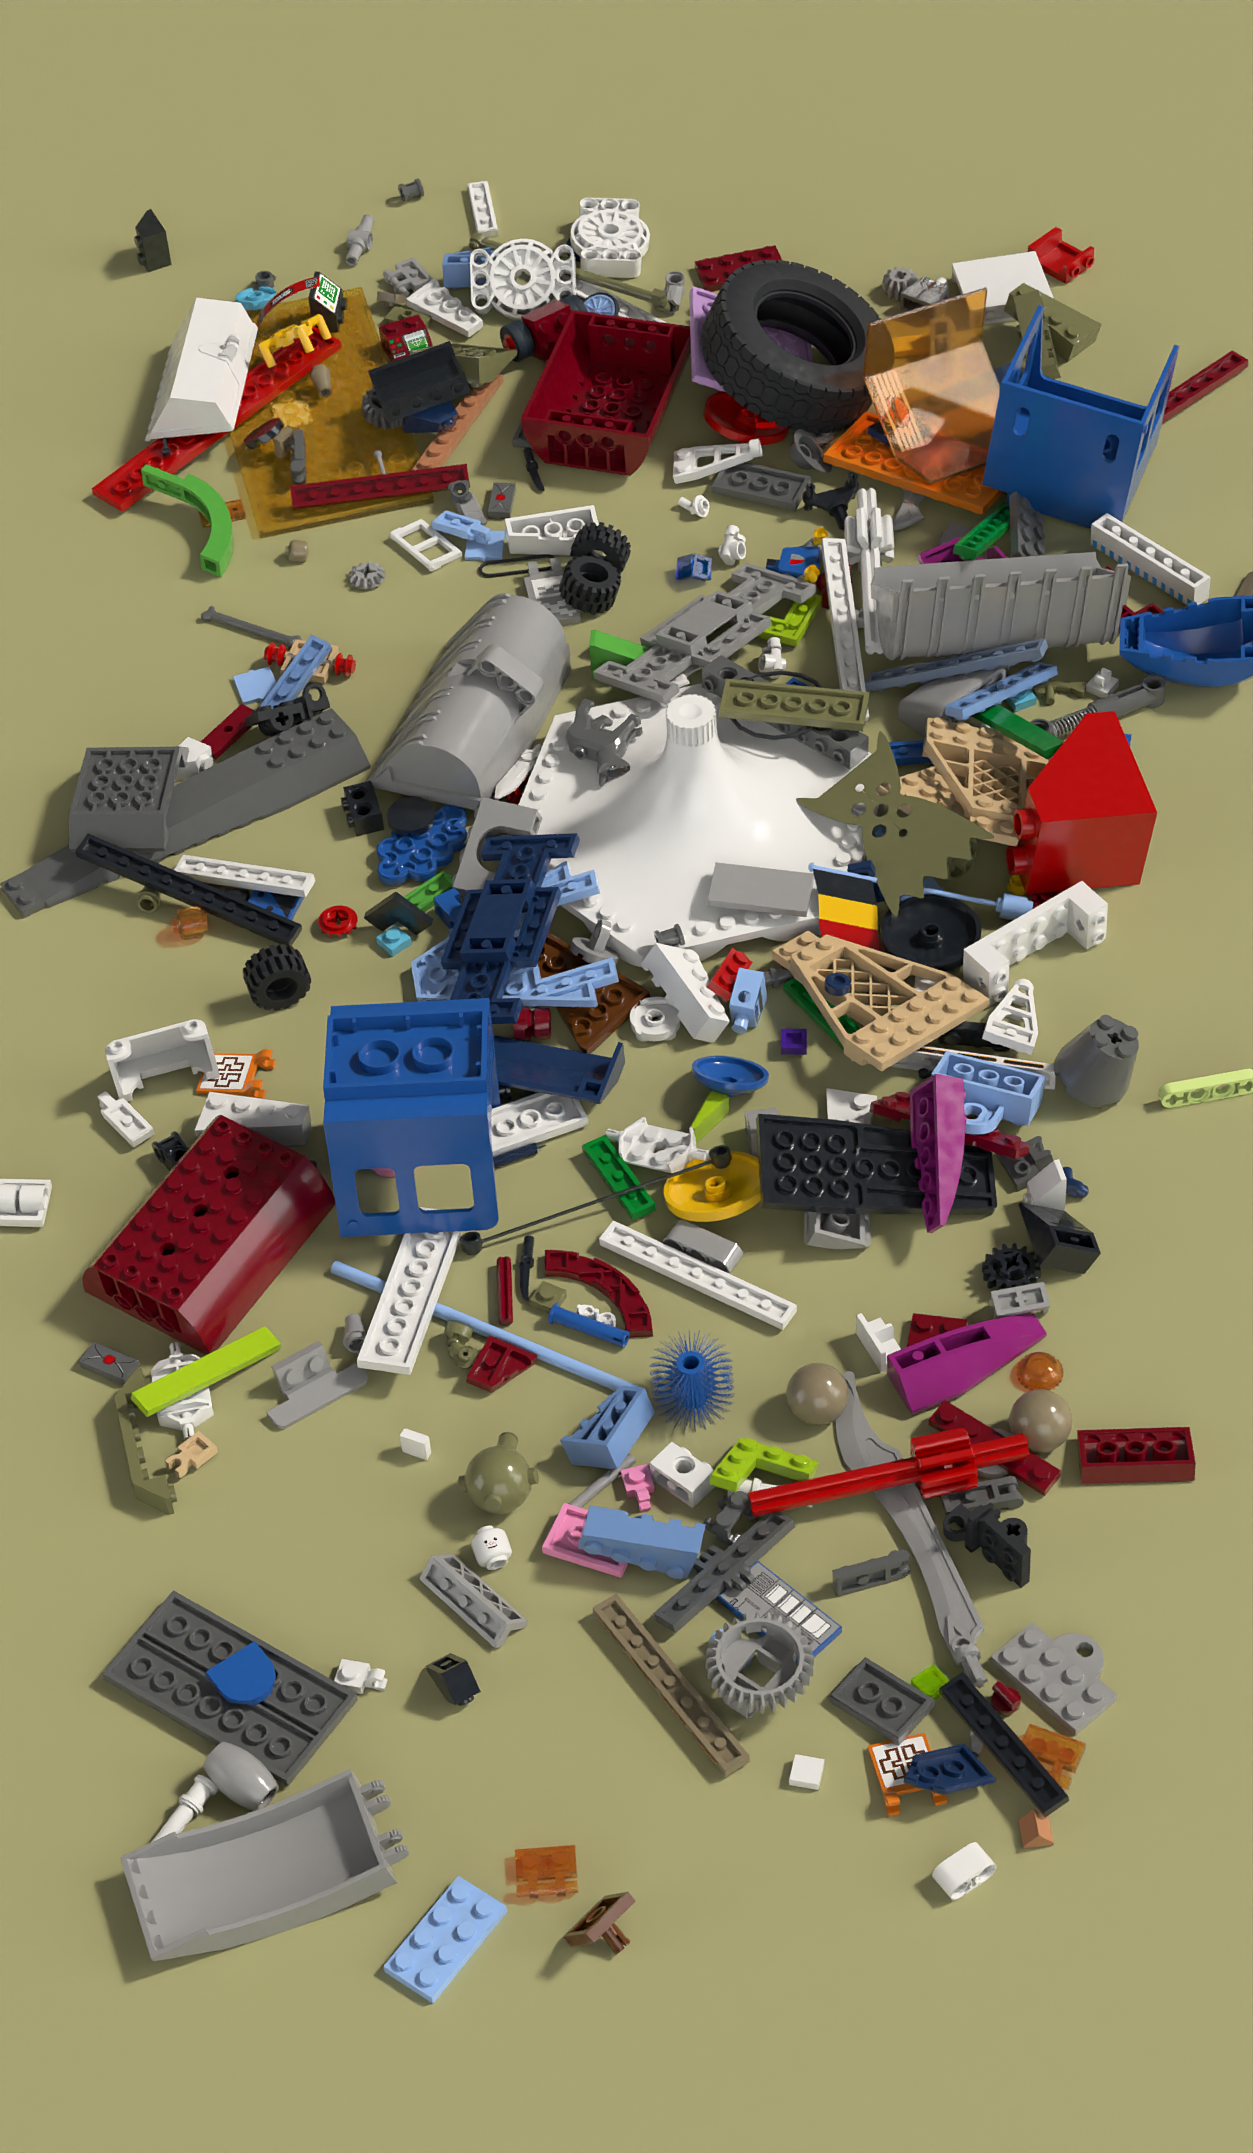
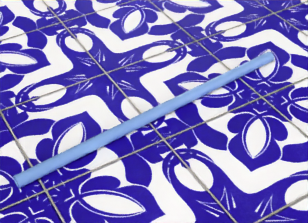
M335 1261L331 1267V1273L382 1294L386 1284L385 1280L339 1261ZM438 1302L435 1306L433 1315L438 1318L464 1324L472 1328L474 1333L486 1338L490 1335L537 1355L539 1360L616 1391L620 1386L640 1387Z

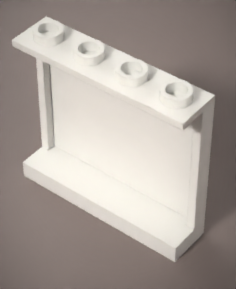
M1035 251L952 263V282H957L967 309V323L969 327L1015 320L1004 309L1009 293L1022 283L1053 298Z

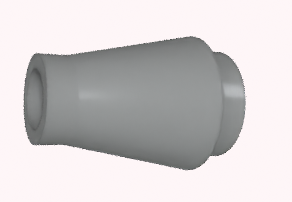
M350 1314L345 1318L343 1344L350 1352L360 1353L367 1331L361 1322L360 1316Z

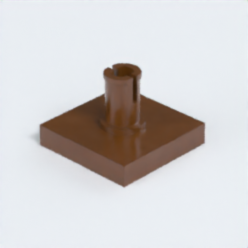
M629 1892L604 1896L564 1936V1939L570 1946L594 1943L602 1936L613 1952L618 1954L625 1948L623 1945L627 1946L630 1940L614 1922L635 1902V1899Z

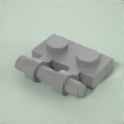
M414 257L395 264L396 270L392 272L388 269L383 272L385 282L389 286H393L395 293L406 295V298L409 296L407 290L412 289L416 292L433 279Z

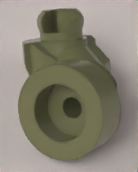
M448 1321L444 1333L447 1336L449 1356L456 1362V1366L464 1369L470 1368L475 1363L478 1353L476 1348L464 1346L463 1343L470 1341L473 1329L458 1322Z

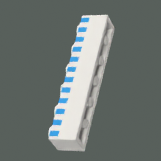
M1108 513L1091 524V546L1120 564L1128 563V569L1186 605L1192 602H1197V605H1200L1209 598L1211 577Z

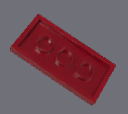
M776 245L765 246L759 249L745 250L739 253L725 254L719 257L695 261V270L704 290L713 292L720 290L731 273L745 264L760 260L777 261L782 260Z

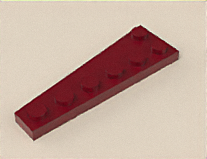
M896 1092L893 1095L884 1096L882 1099L871 1102L869 1112L898 1122L901 1119L910 1120V1094ZM997 1128L986 1134L965 1133L964 1143L1012 1159L1020 1158L1029 1153L1030 1144L1021 1141V1138L1016 1135L1000 1133Z

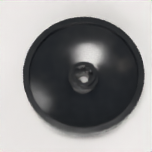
M924 894L922 899L909 897L900 901L898 915L894 916L891 910H889L881 923V943L887 954L944 972L963 965L964 949L979 941L982 933L980 920L968 905L958 899L935 894Z

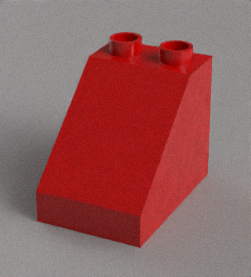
M1115 711L1086 713L1028 787L1024 809H1016L1014 812L1013 827L1018 844L1017 847H1007L1006 866L1011 876L1019 875L1026 895L1056 892L1058 890L1065 891L1081 881L1091 889L1137 885L1141 882L1158 812Z

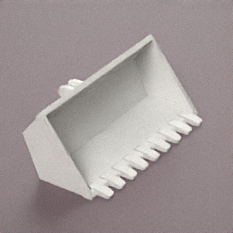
M204 298L195 299L168 351V358L165 362L166 367L162 373L163 378L159 385L160 389L156 396L157 400L153 407L155 409L150 418L152 420L148 426L149 431L145 441L148 442L151 439L234 430L258 327L251 321L241 303Z

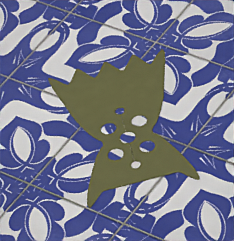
M879 731L877 749L872 755L820 797L796 798V800L805 808L828 818L850 825L862 826V839L867 861L872 860L876 868L874 877L877 878V884L892 914L897 916L900 895L924 898V876L947 879L948 857L971 860L970 839H993L994 836L979 825L942 805L914 796H903L900 793L901 781L892 749L886 736ZM863 784V791L857 792L855 790L856 786ZM880 784H890L891 790L887 795L879 796L876 793V789ZM857 803H863L866 806L865 812L860 816H854L851 813L852 807ZM886 804L889 807L888 813L882 817H877L874 814L876 806ZM905 804L911 806L912 811L907 817L902 818L897 815V810L900 806ZM877 825H884L887 828L885 835L879 838L872 835L873 828ZM902 829L908 831L904 837L899 836V831Z

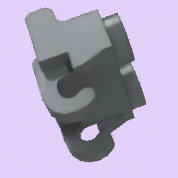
M743 1491L733 1492L728 1503H726L727 1499L724 1496L721 1497L718 1501V1506L722 1509V1512L717 1514L715 1522L712 1524V1518L707 1517L703 1524H706L705 1528L709 1532L717 1535V1540L729 1546L741 1537L738 1533L732 1536L731 1529L742 1514L747 1515L749 1521L757 1518L753 1517L749 1498Z

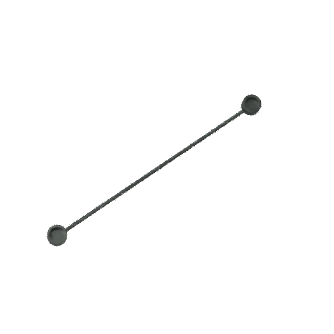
M725 1145L716 1146L709 1151L711 1159L709 1161L481 1239L478 1232H467L460 1237L462 1250L467 1255H476L481 1251L484 1242L709 1164L715 1165L718 1169L726 1168L732 1160L730 1148Z

